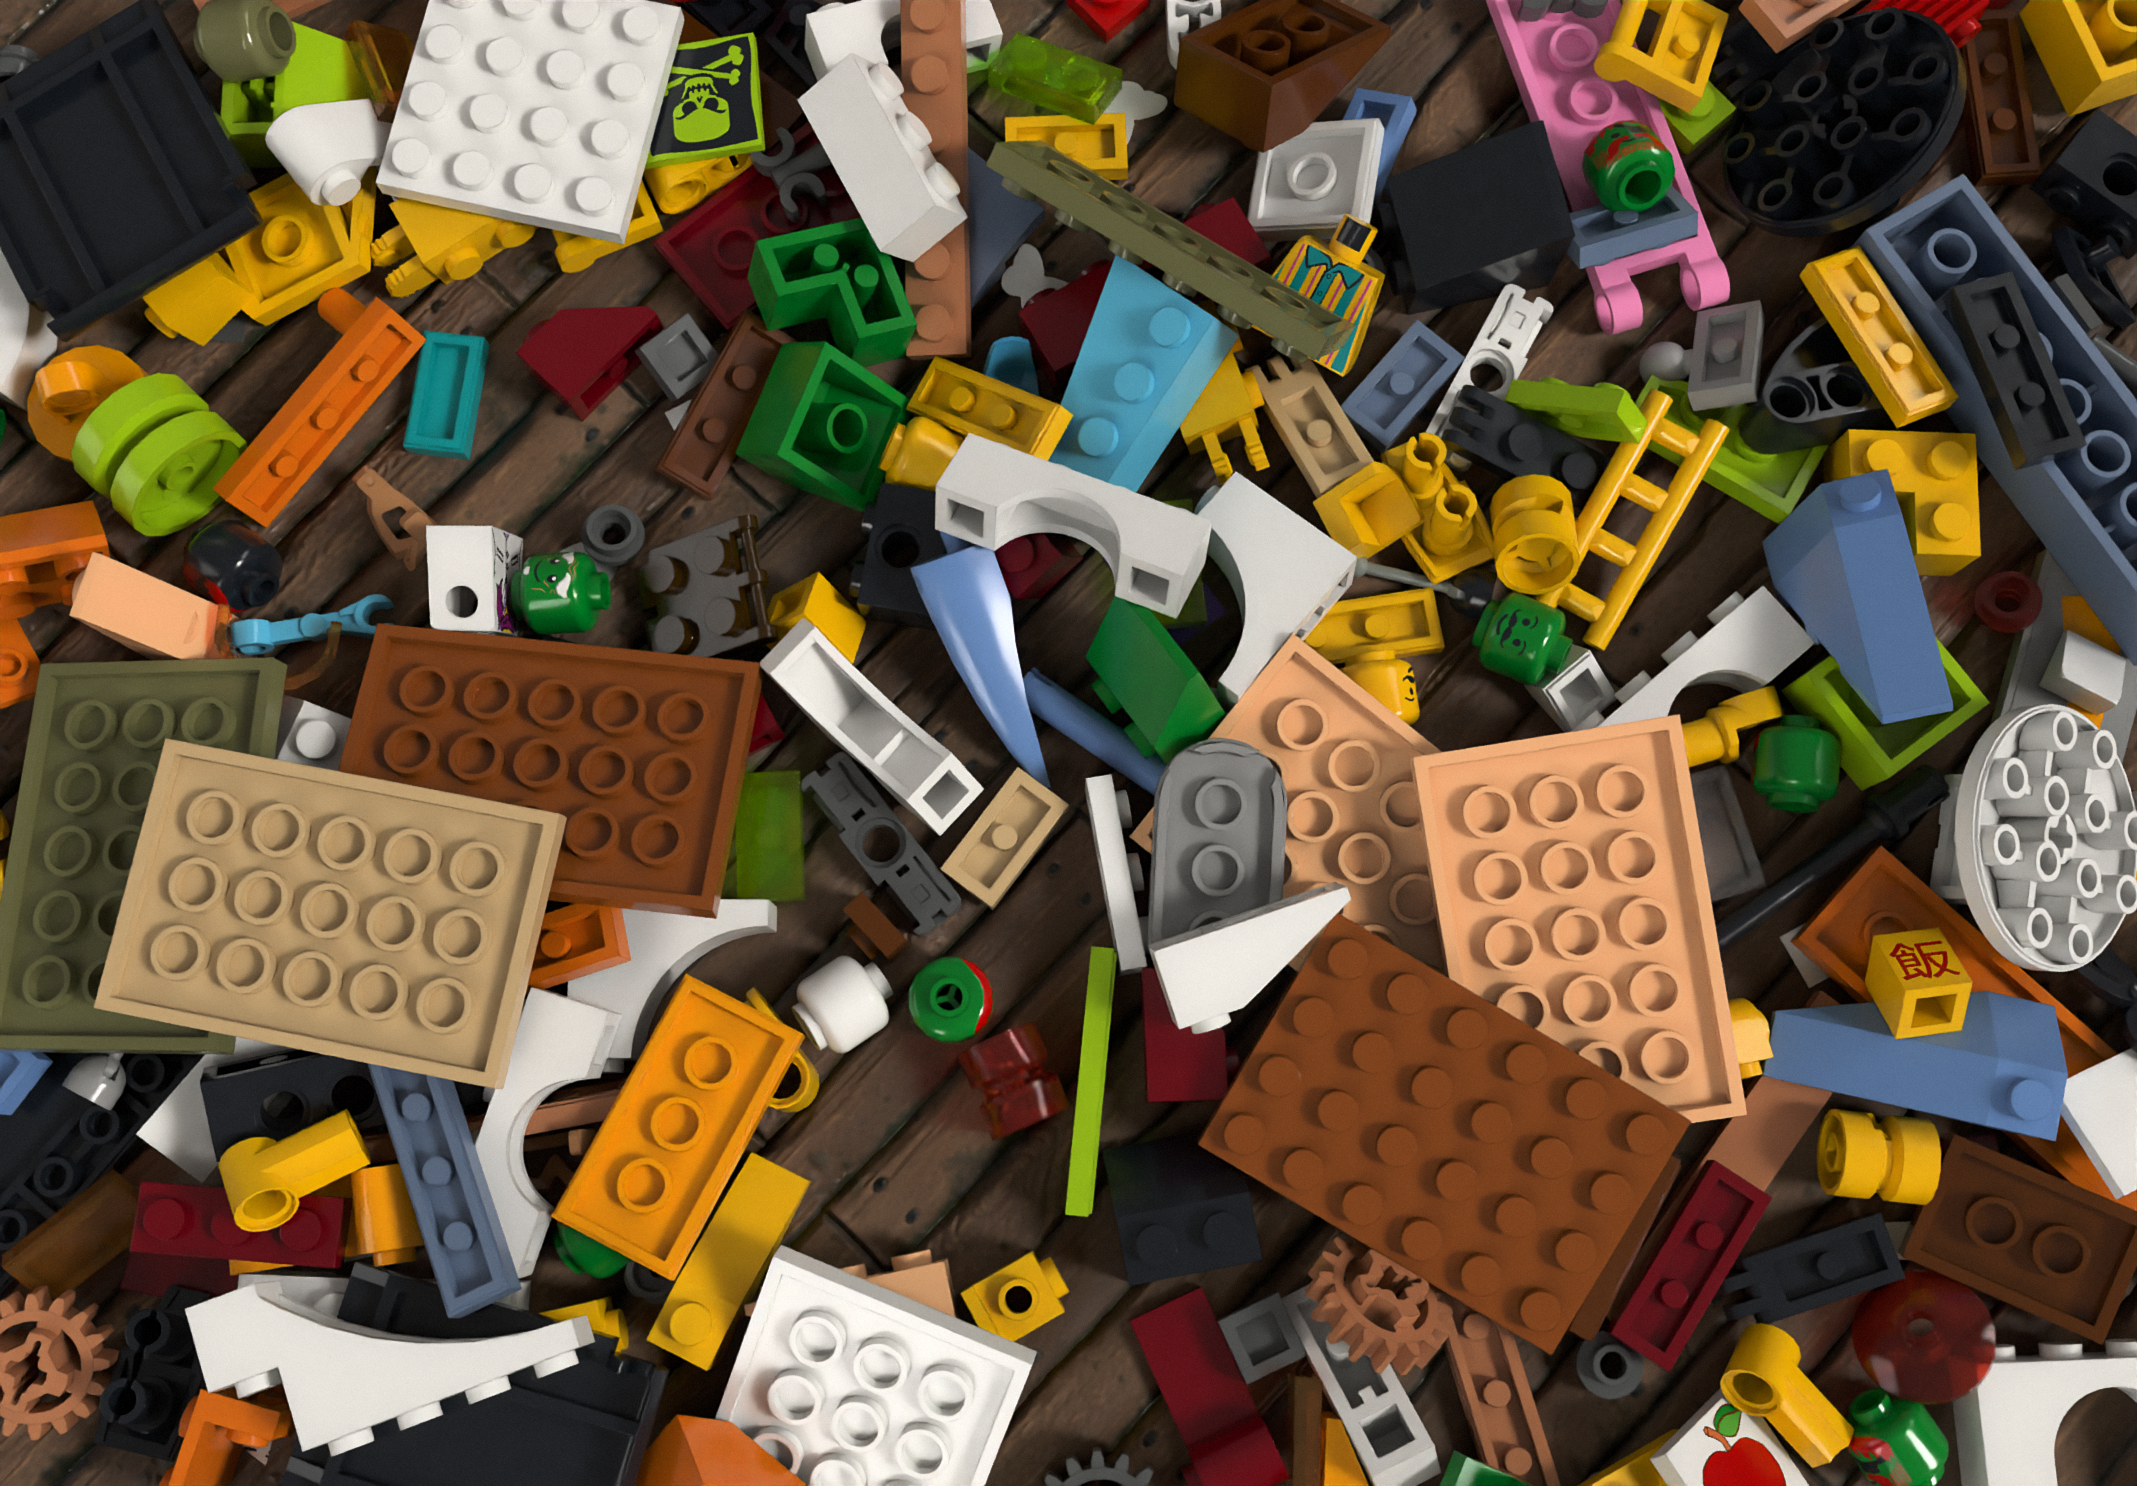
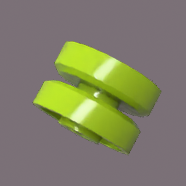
M156 373L132 381L104 400L89 415L77 433L71 457L74 470L97 492L107 499H111L113 508L134 529L145 536H166L187 528L207 515L223 500L212 488L246 450L247 441L216 412L209 411V405L179 376Z

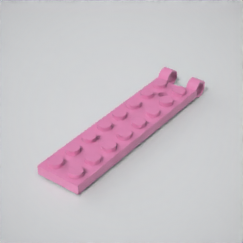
M1486 0L1531 122L1544 121L1569 213L1602 204L1585 181L1582 170L1584 151L1592 138L1604 127L1618 121L1635 120L1648 125L1670 151L1675 166L1672 186L1698 212L1697 235L1674 241L1660 249H1647L1616 258L1603 266H1589L1585 268L1594 291V308L1602 331L1606 335L1611 336L1640 327L1643 321V308L1637 288L1631 281L1630 276L1677 262L1680 266L1681 291L1691 310L1697 311L1727 302L1730 295V282L1726 267L1717 254L1658 98L1626 80L1618 82L1606 81L1599 77L1594 70V62L1600 47L1604 43L1609 42L1622 6L1620 0H1608L1603 14L1596 18L1586 19L1579 17L1571 10L1565 13H1554L1549 9V12L1542 19L1535 22L1519 20L1518 11L1523 0ZM1634 41L1632 47L1638 49L1636 41Z

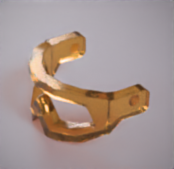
M219 603L214 643L217 645L222 659L240 658L230 643L227 633L228 622L232 619L231 605ZM331 620V625L326 631L328 644L322 657L305 671L286 676L284 690L297 689L313 681L330 666L332 661H335L342 622Z

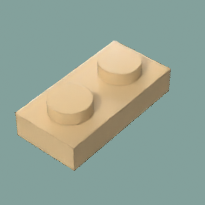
M1017 767L940 868L941 872L993 910L1068 811L1069 804Z

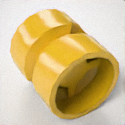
M1537 474L1516 477L1503 484L1493 495L1490 505L1491 525L1494 536V557L1498 578L1506 587L1523 594H1545L1566 586L1576 576L1581 563L1570 491L1561 481L1550 476Z
M1839 1109L1829 1110L1822 1121L1817 1142V1170L1821 1188L1826 1195L1870 1199L1877 1191L1883 1201L1927 1205L1933 1199L1937 1190L1941 1172V1147L1935 1125L1929 1119L1886 1115L1877 1124L1873 1113Z

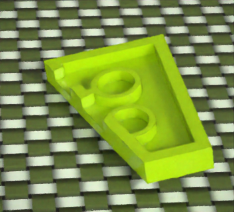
M1653 374L1651 375L1634 402L1638 409H1640L1650 389H1656L1673 399L1664 418L1698 435L1707 419L1716 420L1727 426L1730 431L1702 480L1780 525L1792 513L1829 444L1780 454L1756 452L1745 444L1739 433L1738 423L1746 404L1693 411L1687 394L1688 382L1681 380L1664 381ZM1652 440L1647 446L1648 449L1679 467L1685 458Z

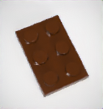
M1949 1131L1941 1150V1172L1937 1190L1933 1199L1927 1205L1917 1206L1898 1253L1904 1258L2103 1345L2137 1267V1210Z

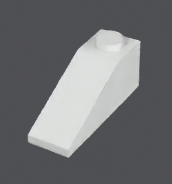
M1332 882L1149 944L1150 955L1172 1021L1178 1029L1190 1026L1193 1034H1199L1230 1023L1229 1012L1244 1008L1351 900L1347 886Z
M1309 1285L1281 1298L1308 1354L1306 1357L1334 1414L1341 1419L1358 1462L1370 1485L1417 1486L1440 1474L1441 1470L1435 1445L1390 1363L1382 1374L1376 1373L1371 1364L1370 1357L1362 1355L1354 1363L1349 1360L1348 1351L1350 1346L1342 1340L1339 1343L1330 1344L1326 1340L1332 1330L1328 1322L1313 1321L1311 1314L1320 1302L1305 1296V1290Z

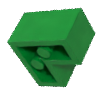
M862 217L756 241L747 279L767 331L826 318L837 349L862 367L904 357L917 322L890 254L881 252L878 249Z

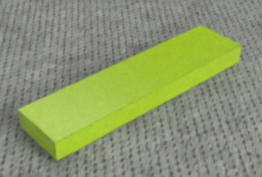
M1091 946L1065 1215L1088 1217L1089 1214H1092L1117 959V952H1114V948Z

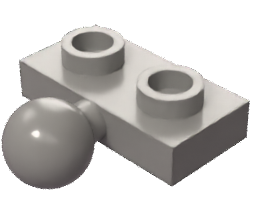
M1760 300L1698 311L1693 349L1684 350L1680 345L1669 341H1662L1651 345L1640 359L1639 372L1642 380L1647 383L1653 374L1664 381H1685L1689 375L1687 394L1693 411L1718 407L1726 408L1757 401L1765 328V316Z

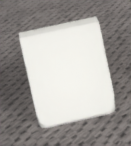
M2066 630L2059 640L2039 686L2095 715H2099L2115 708L2120 700L2126 658L2070 630Z
M1574 644L1558 675L1547 671L1538 683L1524 685L1527 691L1564 733L1571 732L1594 711L1597 710L1601 713L1617 699L1614 696L1616 693L1591 651Z

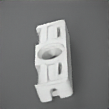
M1508 284L1503 288L1425 433H1432L1441 438L1445 429H1453L1468 436L1467 432L1452 425L1449 422V417L1454 407H1463L1476 414L1478 413V411L1461 403L1458 400V396L1463 385L1474 386L1471 381L1470 370L1479 364H1489L1499 370L1503 378L1502 387L1487 393L1504 401L1512 379L1517 380L1528 360L1525 357L1542 325L1547 324L1553 313V306L1550 302L1537 297L1534 303L1523 299L1526 292L1525 289L1514 284ZM1447 449L1444 461L1447 466L1460 472H1465L1472 465L1471 461Z

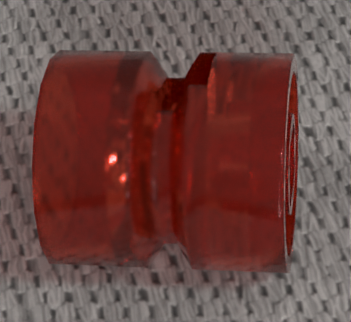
M1035 1021L1005 1031L957 1054L971 1089L983 1091L985 1095L979 1109L993 1141L1071 1108L1057 1073L1047 1072L1043 1068V1064L1049 1054Z

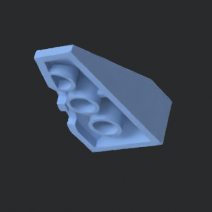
M1888 469L1820 484L1762 542L1775 595L1786 608L1791 606L1805 623L1807 634L1817 645L1821 643L1840 665L1841 675L1882 724L1953 711V701L1903 515Z
M1989 991L1970 992L1962 1031L1903 1039L1894 1038L1875 1002L1772 1011L1769 1026V1043L1774 1057L1763 1060L1761 1067L1763 1074L1761 1076L2023 1136L2056 1141L2068 1071L2055 1007L2052 1005Z

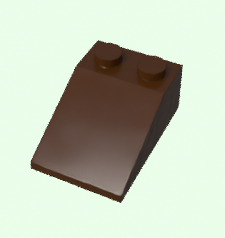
M1260 0L1180 37L1174 105L1196 116L1201 123L1214 126L1235 137L1247 148L1264 153L1303 133L1390 38L1391 26L1338 0Z

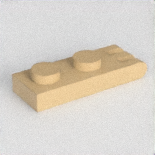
M1276 355L1267 359V367L1273 380L1268 382L1257 364L1245 369V372L1253 371L1265 403L1262 408L1318 499L1368 464L1374 462L1312 360L1307 357L1305 362H1300L1290 358L1295 369L1290 372L1282 357Z

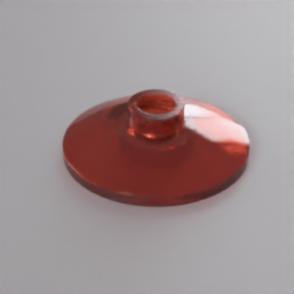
M1926 1271L1905 1272L1906 1278L1871 1289L1864 1296L1855 1312L1852 1325V1340L1860 1365L1876 1385L1899 1399L1919 1404H1942L1967 1395L1982 1383L1994 1363L1997 1339L1994 1323L1987 1307L1971 1289L1950 1277ZM1917 1319H1926L1934 1324L1932 1331L1925 1336L1911 1334L1908 1331V1326Z

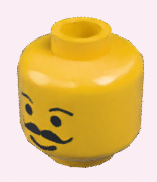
M1394 650L1366 652L1344 658L1345 667L1340 669L1342 673L1409 726L1418 720L1420 709L1414 671L1407 661L1395 658Z

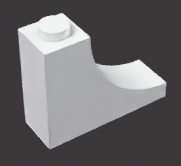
M1235 472L1221 488L1214 485L1208 489L1194 511L1196 515L1213 520L1207 554L1218 564L1230 582L1242 617L1243 632L1239 646L1228 668L1218 680L1216 699L1227 714L1289 637L1295 634L1304 641L1352 585L1358 558L1238 472Z
M720 899L717 919L622 908L631 961L568 981V997L622 1014L602 1074L624 1073L625 1061H637L645 1048L649 1027L655 1011L672 983L693 962L726 942L760 933H776L777 906L769 899Z

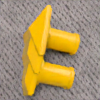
M1423 432L1419 433L1418 443L1413 436L1408 442L1394 447L1384 454L1381 453L1380 458L1383 464L1399 469L1424 515V522L1402 536L1401 540L1431 583L1436 585L1467 569H1472L1494 559V536L1477 503L1475 494L1470 490L1466 481L1459 482L1445 464L1447 452L1445 443L1440 437L1432 433Z

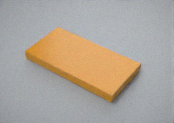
M685 974L551 1217L663 1277L675 1281L805 1038L804 1034Z

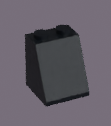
M1543 120L1531 122L1387 178L1380 202L1374 204L1373 210L1374 224L1378 230L1377 235L1380 240L1388 239L1393 258L1388 261V277L1391 290L1395 296L1402 295L1407 315L1498 297L1503 288L1508 284L1517 285L1525 289V291L1546 287L1552 280L1575 237Z

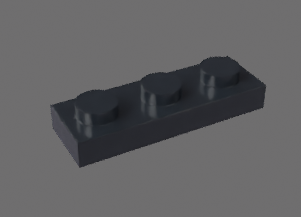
M2013 272L1954 286L1942 299L2015 471L2074 455L2087 445Z

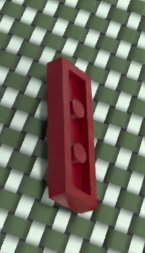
M1706 1160L1606 1327L1605 1332L1660 1369L1670 1372L1767 1209L1772 1197L1716 1160Z
M141 1182L130 1252L342 1268L344 1266L353 1198L307 1194L299 1198L298 1209L290 1220L268 1231L251 1232L243 1230L236 1225L225 1187Z

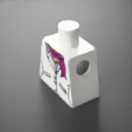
M426 525L431 628L496 636H517L519 620L512 606L511 581L515 571L522 570L523 538L493 526ZM478 599L477 609H476V611L473 613L474 604H475L476 600Z

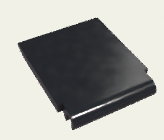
M157 0L137 1L0 84V248L27 302L42 313L47 311L54 318V320L46 325L61 341L67 343L264 224L258 209L247 191L256 185L257 182Z
M356 1261L337 1315L338 1319L393 1334L439 1339L496 1337L532 1331L562 1322V1320L497 1301L460 1319L448 1318L438 1284L384 1268L374 1267L360 1261ZM591 1329L595 1342L575 1350L579 1361L576 1365L538 1379L533 1366L507 1375L511 1386L510 1390L470 1405L465 1392L439 1401L443 1415L401 1431L397 1418L371 1427L375 1441L331 1457L328 1443L302 1452L297 1435L280 1486H635L670 1369L651 1361L617 1352L616 1348L620 1337Z

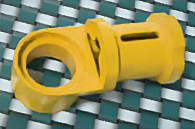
M1775 686L1764 687L1718 703V707L1708 709L1704 718L1681 724L1688 767L1717 759L1726 764L1736 761L1739 758V738L1737 732L1785 716Z

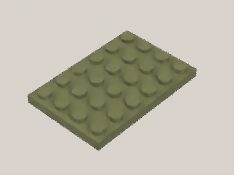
M274 657L40 664L0 901V1052L234 1055L235 1036L93 1007L165 738L275 759L287 672L286 664Z

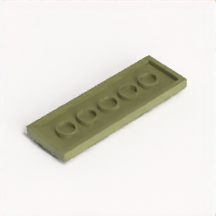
M1041 140L996 142L986 166L1004 176L1001 185L1005 189L1029 201H1035L1037 196L1057 208L1054 216L1063 224L1083 233H1088L1090 228L1110 239L1107 247L1117 256L1141 265L1144 260L1164 271L1161 279L1168 286L1191 297H1195L1198 292L1219 303L1216 312L1222 318L1244 329H1250L1252 324L1274 336L1271 345L1275 349L1294 360L1305 362L1307 357L1317 360L1343 348L1356 326Z

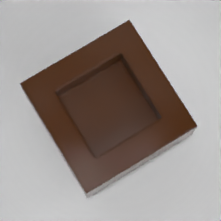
M863 892L843 909L854 921L845 932L871 960L881 951L893 963L911 946L907 939Z

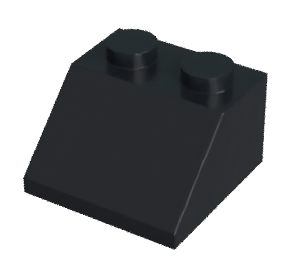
M1203 1131L1102 1150L1124 1269L1129 1286L1263 1260L1244 1172L1199 1146L1198 1138Z

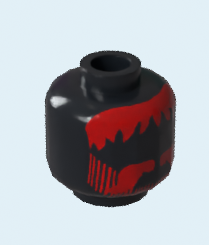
M229 519L216 523L211 522L199 527L188 538L183 551V573L188 584L212 603L223 607L230 613H241L265 605L277 593L282 572L280 553L274 546L243 522Z

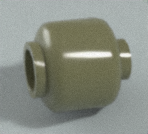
M211 0L202 7L198 14L194 31V45L199 57L208 64L217 76L228 82L238 83L281 74L288 66L290 57L295 52L296 33L288 14L281 7L275 5L272 0Z

